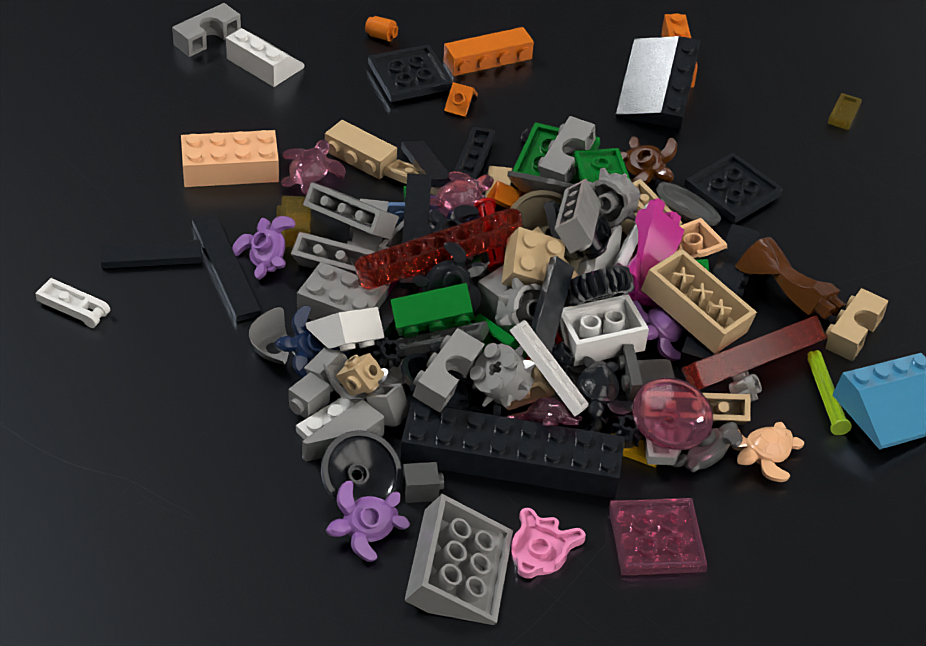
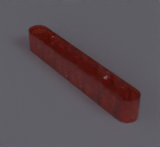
M505 209L362 256L355 262L358 283L364 289H374L431 270L442 261L453 260L450 253L443 246L446 242H454L463 247L467 254L466 258L507 245V239L518 227L523 228L522 214L517 209Z
M816 315L681 369L692 393L825 340L827 337Z

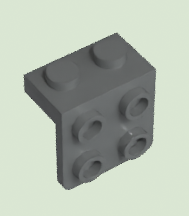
M623 345L621 355L617 356L618 371H621L622 390L626 393L627 401L640 404V395L644 391L678 392L670 360H637L634 345Z

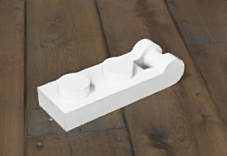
M52 278L35 293L37 301L82 320L90 328H94L100 322L99 318L105 317L110 312V307L106 302Z

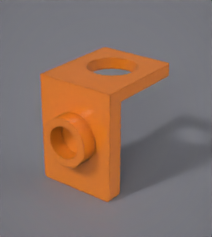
M453 82L444 111L466 117L472 96L477 97L478 93L472 87Z

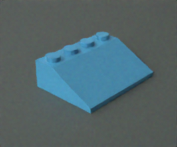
M922 353L843 372L833 392V397L879 450L926 436V357Z

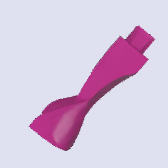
M660 198L650 200L645 209L638 210L635 219L638 228V252L626 266L629 267L634 280V289L629 293L630 298L638 301L643 306L653 308L659 307V305L641 290L648 271L676 252L684 234V229L679 226L681 216L672 211L664 213L665 203Z

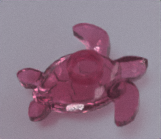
M320 140L315 148L307 150L296 148L286 150L283 153L284 159L293 160L289 169L290 176L283 178L281 185L290 187L295 183L301 184V191L307 195L311 182L324 178L328 171L343 179L346 170L340 162L327 158L329 142Z
M450 172L448 178L452 181L445 184L437 195L430 196V205L440 207L438 210L444 213L447 218L449 210L453 211L457 206H474L476 201L488 198L481 192L489 190L494 183V179L490 175H482L478 179H473L465 173Z
M541 397L535 402L530 403L527 411L507 416L508 418L532 420L533 422L543 423V425L557 426L561 423L564 425H578L579 421H582V416H574L565 404L552 397Z

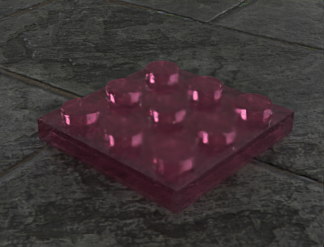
M692 498L610 501L609 510L621 575L706 572L707 561Z

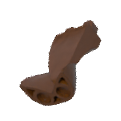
M771 237L756 241L735 265L741 272L748 274H773L785 294L808 315L817 313L823 319H827L831 314L837 316L846 305L837 297L840 290L832 283L813 280L794 270L785 254Z

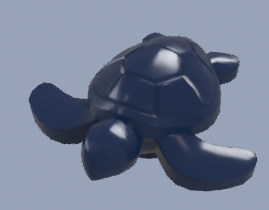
M309 306L299 308L292 317L291 324L295 336H283L274 343L279 351L293 352L295 355L292 362L293 368L301 378L307 375L304 367L326 347L306 328L307 318L311 311ZM337 347V348H331L332 350H335V351H336V350H340L339 347ZM342 351L348 357L349 353Z

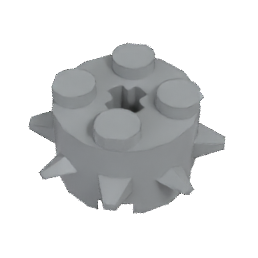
M601 168L599 180L593 183L589 182L601 202L598 218L604 217L612 228L617 225L622 226V222L627 219L635 221L636 216L634 213L638 207L639 198H641L639 189L627 178V174H609L605 168Z
M517 277L513 278L512 289L506 290L502 295L498 296L497 315L495 316L497 326L511 336L513 334L510 330L524 320L531 327L542 286L537 284L524 285Z
M491 343L485 347L484 352L477 358L474 367L470 370V378L474 382L472 389L480 390L485 394L482 406L485 407L491 401H494L496 404H501L507 408L512 401L516 399L520 401L528 394L534 382L531 372L536 365L532 360H526L522 357L524 350L522 346L514 350L512 347L502 343L499 345Z

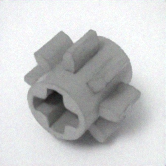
M748 371L732 376L734 382L729 384L731 394H750V402L758 399L757 393L762 391V387L755 374L749 375Z

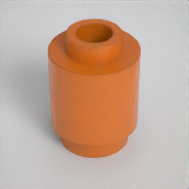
M374 16L367 19L365 32L370 37L392 41L398 34V26L394 20Z

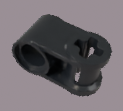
M604 217L597 219L593 242L585 250L586 257L589 260L601 256L607 250L612 233L610 225Z

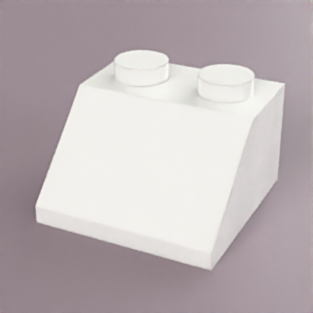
M378 307L339 312L306 323V328L328 349L339 347L340 352L355 349L356 344H359L360 348L371 347L375 344V340L384 338Z

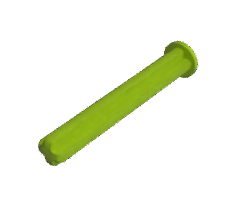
M819 350L810 351L807 354L808 362L832 424L830 430L834 435L846 434L850 431L852 425L846 419L840 403L833 397L835 388L822 354Z

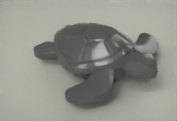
M704 421L694 423L690 436L694 435L693 441L686 448L685 453L679 455L675 464L671 466L681 467L685 465L691 472L712 466L725 455L730 444L737 448L742 443L743 437L738 431L737 423L735 421L728 422L719 429H712Z

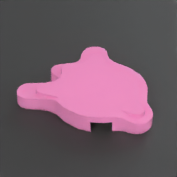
M523 508L519 516L521 527L515 533L512 540L511 554L518 567L517 572L521 577L533 578L537 575L550 574L562 567L568 552L572 548L584 543L586 534L580 528L561 531L558 529L559 521L556 518H540L533 509Z

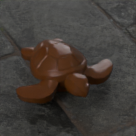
M632 137L629 141L631 149L627 152H621L627 169L632 175L636 176L631 179V182L641 179L647 185L652 179L657 178L663 182H672L674 175L666 167V163L676 155L677 142L673 138H669L665 148L661 151L655 146H640L637 137Z

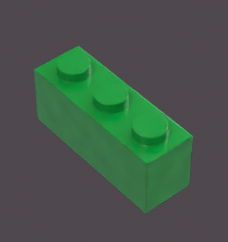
M467 283L390 299L399 336L414 337L422 331L429 330L430 332L443 330L444 326L452 324L464 326L469 324L470 321L475 320Z

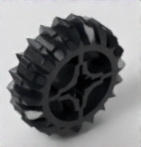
M614 266L576 276L571 279L567 300H569L570 306L627 295L634 289L632 273H630L629 267Z

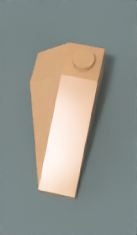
M702 218L680 225L684 229V234L676 252L683 249L697 260L727 248V243ZM637 244V246H636V248H635V250H634V252H633V254H632V256H631L629 262H630V261L635 257V255L637 254V252H638V244Z

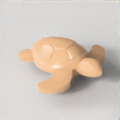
M777 422L774 427H764L749 434L748 438L742 435L743 441L737 448L731 445L733 449L740 451L737 458L738 464L751 465L757 462L761 464V472L766 478L776 482H785L789 479L790 474L777 467L774 462H782L787 459L792 449L798 450L803 447L804 441L798 437H793L791 431L786 429L782 422Z

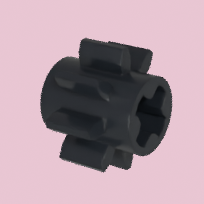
M385 337L382 344L377 341L372 347L374 352L371 356L378 362L380 368L388 369V372L393 366L398 368L402 362L400 357L404 353V350H400L398 341L388 340Z
M554 341L551 355L563 371H565L572 365L569 360L573 358V354L565 343L560 342L557 345Z
M626 415L624 417L619 416L618 423H613L611 433L624 436V448H632L634 446L638 447L639 441L644 440L646 430L642 429L643 421H639L633 415Z

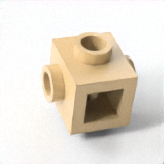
M368 353L360 357L354 355L349 358L336 377L349 395L354 396L363 392L369 394L379 386L378 381L385 373L380 368L378 362Z

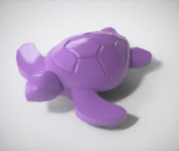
M279 216L271 224L268 219L261 218L257 225L258 232L254 236L244 234L236 240L232 247L235 256L251 248L249 256L253 264L257 266L254 272L257 279L263 278L267 272H274L276 269L284 268L285 260L282 258L285 252V239L281 232L294 228L295 221L287 216Z
M633 301L649 328L647 340L657 341L658 352L663 357L672 361L680 360L681 353L672 346L671 342H677L683 336L684 331H689L660 306L651 309L647 314L643 311L638 301Z
M346 481L341 485L337 494V504L344 513L343 519H336L331 522L326 529V533L332 537H341L347 534L351 537L353 551L363 560L372 562L377 559V554L368 542L383 539L394 527L405 530L410 526V523L404 516H398V511L395 508L400 502L399 492L391 493L386 500L366 496L354 502L353 481Z

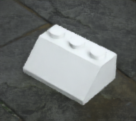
M242 28L226 37L227 59L273 87L304 68V63Z
M629 294L563 308L559 323L562 342L568 346L573 354V358L570 359L573 366L583 365V359L586 356L594 359L595 362L621 355L624 344H633L635 353L645 351L649 328Z

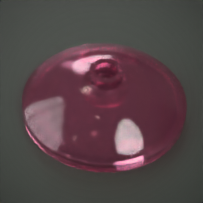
M654 379L641 387L633 402V417L639 430L651 442L667 449L685 450L693 448L705 440L712 428L713 413L708 400L696 387L680 379Z

